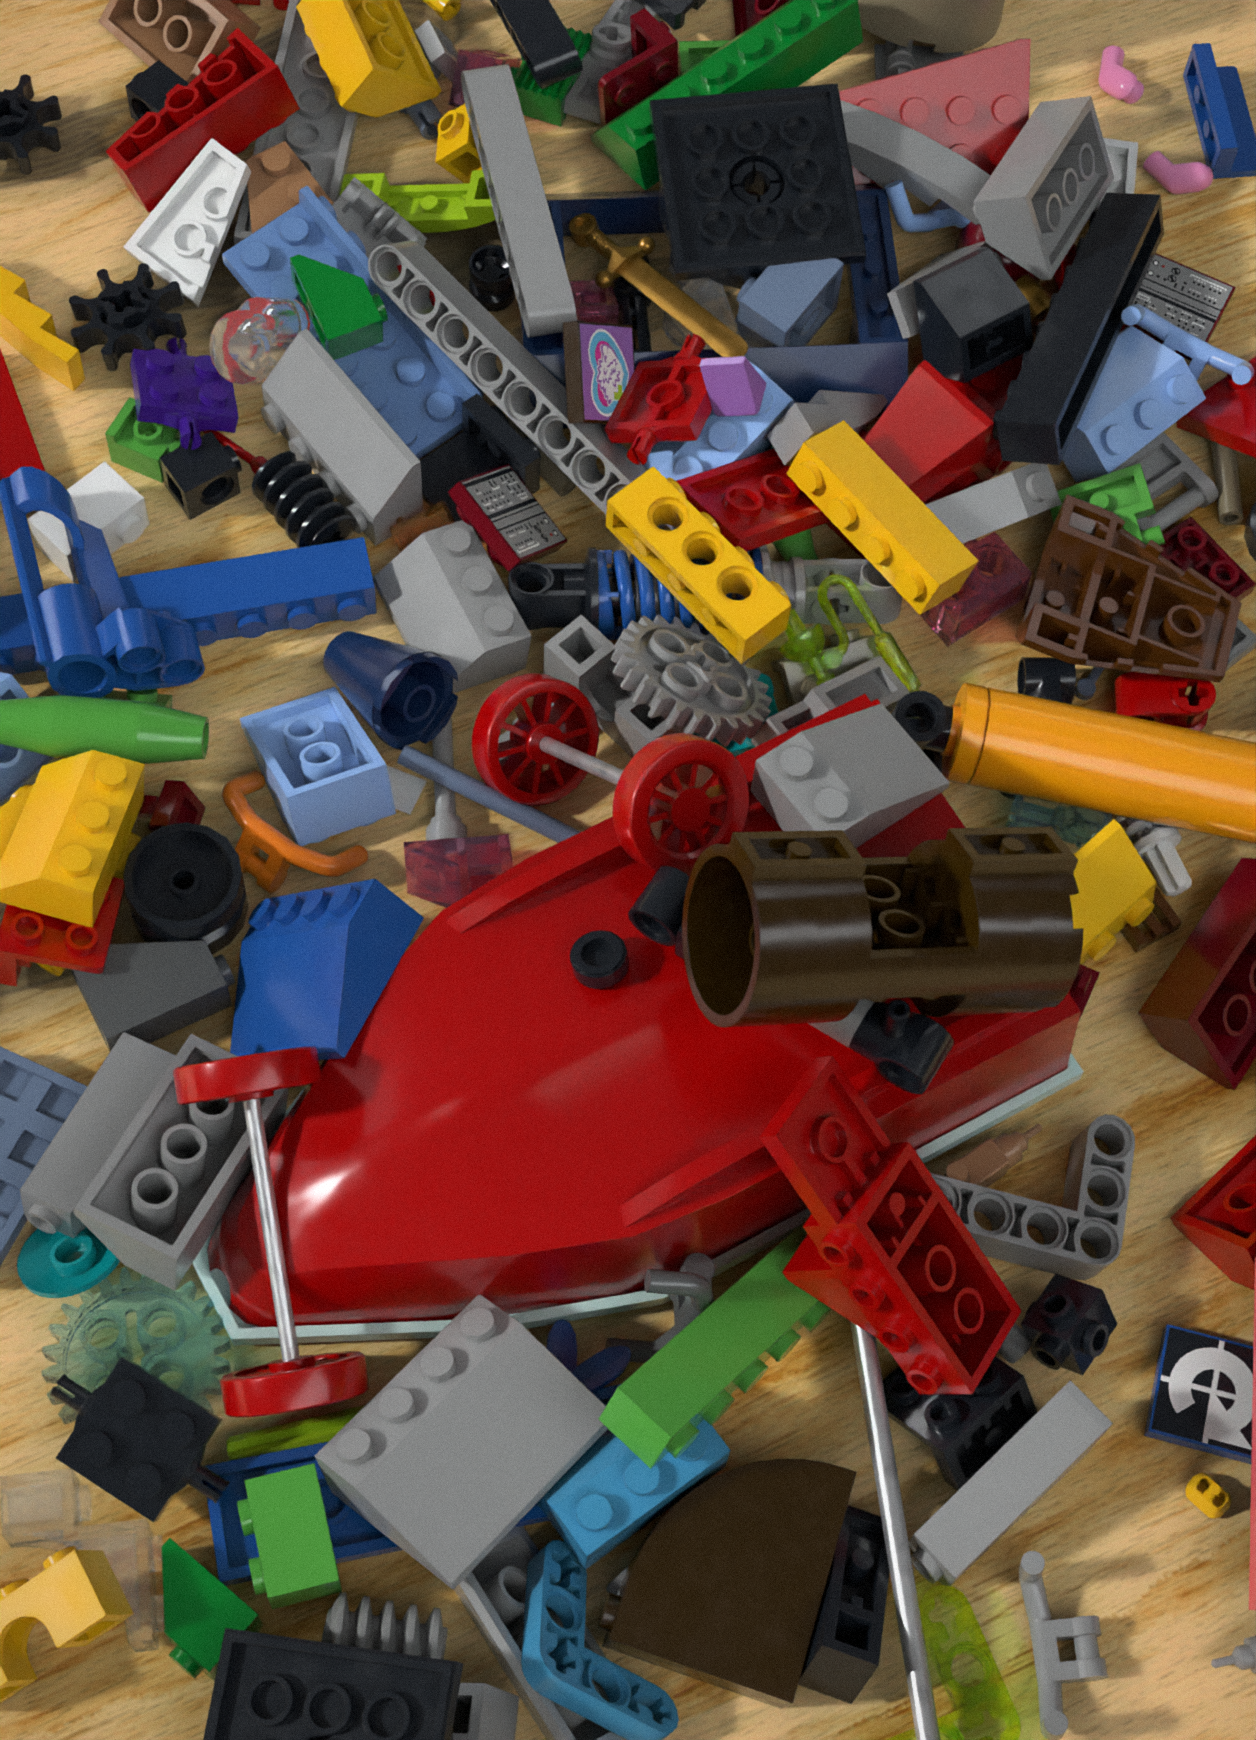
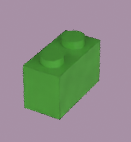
M315 1463L244 1480L247 1499L237 1501L244 1536L255 1534L259 1557L248 1559L255 1595L267 1593L271 1608L276 1609L342 1592Z

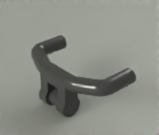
M692 1253L683 1262L680 1272L647 1269L644 1280L645 1292L669 1295L673 1301L675 1325L654 1341L608 1338L605 1349L614 1346H625L631 1351L630 1362H647L715 1301L711 1278L715 1273L713 1261L705 1254Z

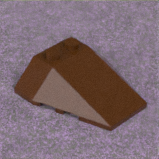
M1067 494L1037 562L1015 638L1023 646L1069 664L1221 682L1225 676L1242 603L1193 568L1189 567L1184 572L1161 555L1164 548L1153 540H1150L1146 545L1122 528L1126 521L1113 512Z

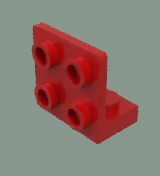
M112 878L93 928L7 904L0 926V984L17 987L22 967L31 968L33 962L94 974L103 973L125 891L124 880Z

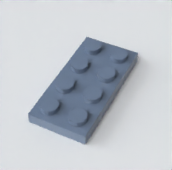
M1 1046L0 1266L27 1222L23 1211L20 1189L87 1088L84 1084Z

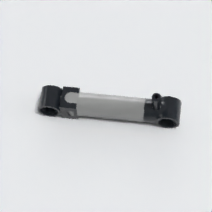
M661 866L629 910L628 917L632 924L649 939L665 946H674L676 943L675 954L684 959L682 916L685 892L690 876L674 867ZM862 999L859 1000L854 1010L840 1021L808 1023L875 1063L876 1069L887 1081L913 1094H922L927 1089L954 1046L953 1038L942 1025L923 1014L910 1012L909 1005L901 999L892 1000L889 1004L884 1001L873 1002Z

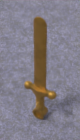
M589 213L578 214L570 221L569 228L575 244L580 247L590 246L609 261L607 269L598 271L595 275V283L599 288H609L613 280L622 276L691 333L701 336L705 344L721 357L744 356L747 353L748 343L642 259L645 255H649L655 250L656 242L652 237L644 236L640 238L636 246L621 247L599 230L596 218Z

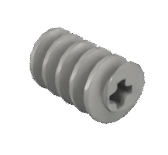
M340 1592L333 1606L329 1608L321 1642L444 1660L448 1628L443 1627L440 1608L434 1607L426 1623L423 1624L419 1621L417 1604H410L402 1620L396 1619L393 1600H387L379 1615L376 1616L372 1614L370 1596H363L355 1612L349 1611L346 1592Z

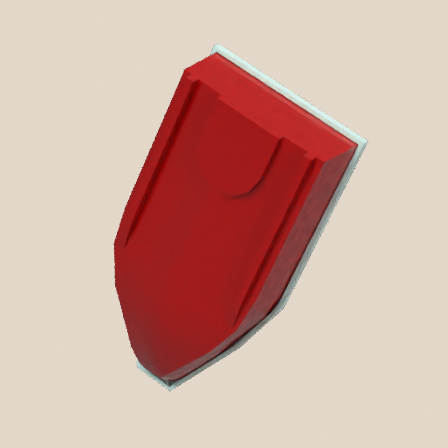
M866 694L858 696L736 756L745 772L749 788V809L742 832L783 831L750 791L755 763L758 758L801 731L881 704L878 698L870 701ZM716 778V780L712 783L710 787L719 784L718 778ZM941 792L857 847L856 850L862 858L908 857L910 852L920 843L927 840H945L949 828H965V826ZM718 803L710 805L709 814L714 817ZM613 817L523 860L443 909L401 956L397 967L345 1058L324 1060L320 1065L322 1077L320 1083L306 1085L286 1110L283 1120L267 1143L297 1342L316 1343L435 1338L477 1295H482L520 1322L526 1329L552 1325L561 1319L574 1321L663 1305L671 1300L668 1294L645 1292L644 1280L647 1269L680 1272V1268L688 1255L702 1253L713 1261L715 1266L713 1277L785 1239L812 1214L759 1136L815 1058L833 1056L890 1142H910L922 1162L926 1163L1080 1080L1084 1071L1071 1054L1081 1010L1068 992L1057 1006L1044 1007L1036 1012L939 1018L927 1016L942 1025L950 1033L954 1040V1046L922 1094H913L894 1086L878 1072L875 1063L808 1023L718 1027L711 1023L698 1007L688 981L684 959L675 954L676 943L674 946L659 944L643 935L629 920V910L656 872L636 862L625 852L617 838ZM708 821L700 827L703 835L711 825ZM687 840L685 841L684 851L690 848ZM598 930L609 931L618 935L626 945L629 958V968L625 977L617 984L603 989H593L581 984L574 975L570 961V951L574 943L581 936ZM910 997L888 998L884 1001L889 1004L892 1000L901 999L909 1005L910 1012L921 1014ZM252 1167L192 1263L234 1346L280 1344Z

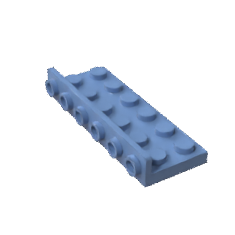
M306 185L299 190V204L222 253L224 265L263 312L269 311L275 302L283 298L295 299L303 305L291 275L290 257L295 255L305 256L363 278L370 294L378 293L386 308L388 321L383 322V342L334 361L419 460L463 430L462 403L476 393L483 398L484 392L374 283L369 274V258L366 256V249L362 241L352 230L346 232L337 221L334 208L324 196L317 197ZM281 304L274 310L272 316L268 317L289 344L292 343L299 332L305 329L304 315L300 308L294 304ZM309 318V321H310L309 331H310V333L316 338V340L321 344V342H320V340H319V338H318V335H317V333H316V331H315V329H314V327H313V325H312V322H311V320H310V318Z

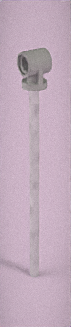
M850 1321L916 1740H940L876 1338Z

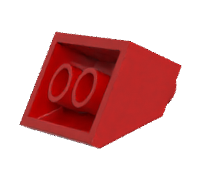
M1256 1135L1170 1217L1174 1226L1231 1281L1254 1290L1256 1257Z

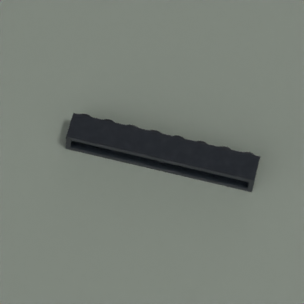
M1106 193L1098 211H1093L1091 214L1089 230L1085 238H1080L1078 241L1076 257L1072 265H1067L1065 268L1063 284L1059 292L1053 293L1051 297L1049 313L1045 321H1040L1037 326L1036 340L1031 350H1026L1023 355L1021 371L1017 379L1011 380L1009 384L1007 400L1002 410H997L994 415L992 433L994 439L999 440L1002 461L1060 465L1124 324L1121 319L1122 311L1133 304L1163 238L1164 227L1161 195Z

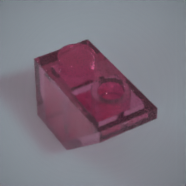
M508 834L404 842L407 893L445 908L513 867Z

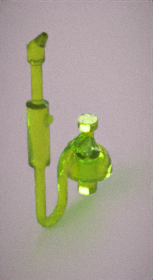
M841 574L830 575L820 583L817 590L819 605L839 638V645L836 650L826 651L820 658L818 654L823 650L825 644V632L821 622L806 629L795 609H791L788 626L784 631L789 640L780 645L777 650L791 662H808L818 679L815 682L817 686L836 677L833 672L829 673L827 670L841 665L842 657L846 654L849 647L848 633L827 598L828 589L832 585L840 584L847 589L875 635L873 644L883 660L910 693L920 691L919 688L922 684L890 632L883 631L856 584L849 577Z

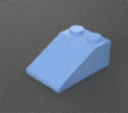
M336 687L240 718L241 727L265 778L275 805L296 844L304 846L310 843H319L330 836L359 826H368L377 820L396 814L387 765Z

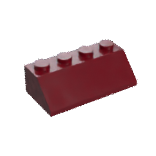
M1241 858L1138 1012L1163 1049L1221 1086L1231 1090H1236L1256 1058V859Z

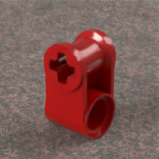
M1131 671L1120 675L1115 680L1116 714L1202 731L1207 724L1208 711L1215 703L1216 690L1211 681ZM1192 686L1189 695H1185L1187 687ZM1193 716L1191 723L1187 725L1188 717Z

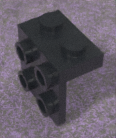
M477 393L462 403L463 432L420 461L422 498L448 525L462 520L457 513V505L448 493L461 480L509 464L532 494L540 490L541 454L537 446L528 437L522 438L509 425L508 419L501 409L495 405L490 406Z

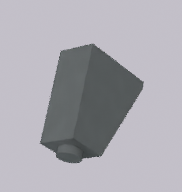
M205 940L111 944L103 973L94 974L70 969L109 1051L112 1050L123 1032L147 1043H152L232 1006L228 986L235 984L233 974L222 954L213 957Z

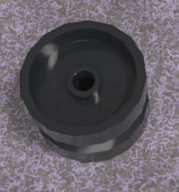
M187 822L167 825L143 837L128 855L123 873L126 898L131 909L134 925L146 943L205 940L211 953L214 954L228 946L243 928L248 911L245 884L239 855L225 836L204 825Z

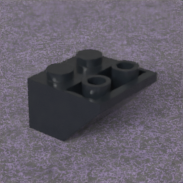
M982 247L913 281L923 361L929 362L945 378L966 383L1032 348L1033 334L1029 302L990 248Z

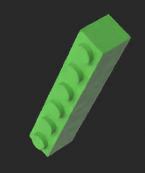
M806 1221L617 1387L598 1420L650 1469L668 1452L675 1459L678 1458L699 1435L700 1431L696 1428L699 1423L705 1420L708 1424L713 1425L734 1402L735 1398L731 1394L737 1388L744 1393L752 1389L767 1371L768 1366L764 1363L770 1357L780 1362L800 1340L801 1336L797 1332L803 1326L809 1332H812L832 1310L789 1282L782 1273L807 1236V1232L803 1228Z

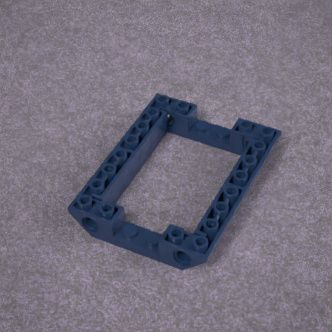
M877 184L855 185L867 255L864 263L846 265L853 312L849 344L748 348L744 356L787 393L794 403H808L819 390L882 394L888 403L878 414L877 417H880L908 380V338H902L887 293L900 284L887 194L885 189ZM659 190L545 194L564 264L563 236H572L569 224L578 214L589 213L596 218L599 230L605 235L665 233L659 215ZM747 192L753 196H757V201L759 203L761 194L756 192ZM520 314L521 344L566 388L563 332L528 338ZM703 349L699 355L700 358L721 357L713 349ZM680 350L634 352L635 369L641 361L663 360L675 356ZM530 389V402L536 408V396ZM563 423V429L568 428V426L565 423Z

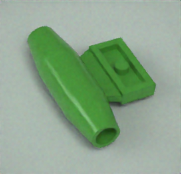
M157 689L138 691L112 690V692L102 698L53 695L0 700V744L64 759L90 750H96L142 764L205 759L209 743L208 717L173 709L172 695L158 694Z

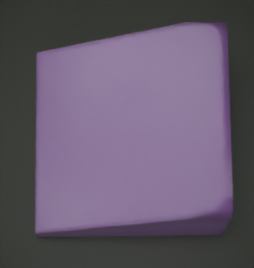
M745 356L701 359L700 369L711 407L716 416H749L758 414L767 383Z

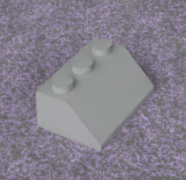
M463 520L422 533L374 576V584L406 646L436 653L448 660L454 667L458 675V681L453 678L452 693L526 669L532 636L475 530Z

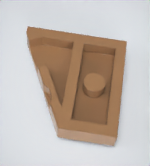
M286 141L245 160V163L252 171L247 182L252 234L299 204V190L306 185L317 197L324 196L331 205L334 204Z

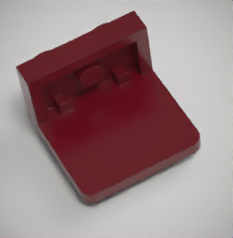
M645 8L630 16L632 59L603 75L598 82L601 128L679 76L678 40L673 36L665 22H658Z

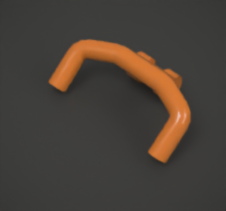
M258 770L243 774L224 785L222 790L223 801L237 824L243 830L235 847V851L239 855L242 873L248 872L257 879L256 884L269 894L277 891L283 884L290 864L319 875L339 877L367 862L368 853L363 846L355 845L336 856H329L296 844L259 817L245 797L262 789L265 785V778ZM260 849L269 855L267 860L259 855Z

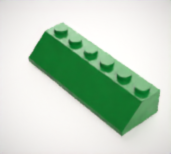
M858 0L788 1L591 134L592 143L644 190H647L660 181L649 113L650 100L798 87L863 42Z

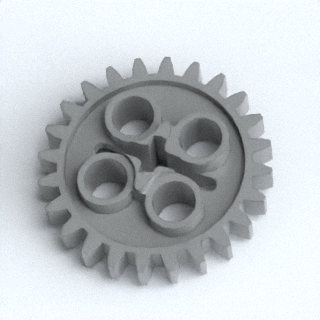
M656 615L654 621L646 616H642L638 623L633 620L630 621L628 627L624 628L613 647L615 651L611 656V661L617 664L613 674L624 678L620 685L621 689L635 692L636 695L632 702L640 705L647 704L650 707L648 716L650 718L662 716L666 719L665 725L669 730L677 725L682 727L684 733L693 734L695 732L702 738L710 741L715 737L723 746H728L731 740L740 745L743 744L746 737L752 739L771 711L768 709V706L772 702V698L765 695L769 686L757 681L761 672L756 669L747 668L745 665L748 660L740 664L722 644L717 642V639L711 633L707 636L702 634L698 624L694 622L689 629L684 627L678 617H674L671 624H669L661 615Z

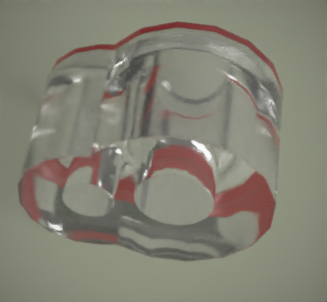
M256 296L247 299L240 305L238 310L226 313L216 322L210 334L209 351L212 363L219 375L232 383L263 384L297 334L306 328L309 330L308 312L295 299Z

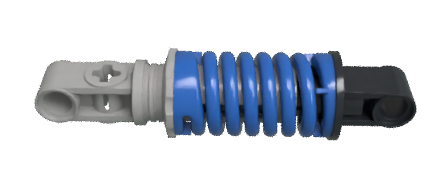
M767 545L747 551L755 564V568L769 582H777L787 593L792 604L788 621L791 627H802L803 624H887L894 621L900 614L902 596L867 559L824 558L820 560H803L802 557H790L788 562L771 561ZM588 547L585 563L540 564L526 562L514 567L508 576V593L528 630L565 628L582 615L608 640H618L624 628L628 627L630 621L633 620L638 623L642 616H646L654 621L656 615H661L669 624H671L674 617H678L684 627L690 629L694 622L699 624L702 634L707 636L710 633L632 553L628 561L627 553L624 550H616L612 554V550H596V547ZM701 558L691 560L697 565L711 564L709 561ZM830 572L834 574L832 584L830 583ZM738 593L726 594L732 600L745 599L743 595ZM830 599L832 600V611L828 609ZM619 617H622V626H618Z

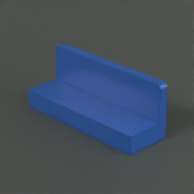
M1210 43L1193 44L1183 78L1206 165L1212 170L1213 179L1256 176V136L1238 70L1235 66L1217 67Z

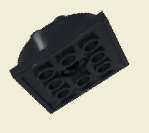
M838 83L650 100L649 113L660 180L659 215L664 232L669 240L675 281L708 278L717 283L741 289L749 278L754 277L758 279L770 265L837 258L844 265L865 262L867 254ZM747 192H756L761 194L759 203L757 201V196H753Z
M225 1628L203 1740H454L452 1729L463 1663Z

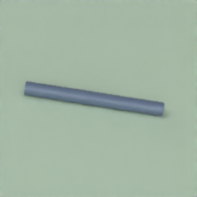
M405 745L398 758V764L557 843L581 832L529 805L517 803L501 795L487 784L408 745Z

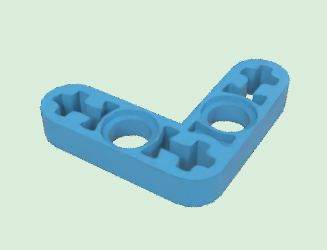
M552 1540L529 1560L527 1566L521 1657L522 1672L527 1682L540 1695L627 1740H663L678 1725V1712L673 1700L657 1685L584 1647L587 1570H584L564 1541ZM546 1607H549L556 1613L563 1624V1628L556 1624L549 1616ZM592 1680L596 1681L604 1689L609 1702L603 1699L596 1691Z

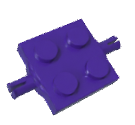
M177 337L167 341V351L162 349H152L149 351L133 349L130 367L137 421L163 424L178 429L180 432V444L187 450L189 441L191 450L197 449L201 445L200 431L215 430L235 433L239 416L229 361L219 360L209 355L188 356L185 340L180 338L177 345Z

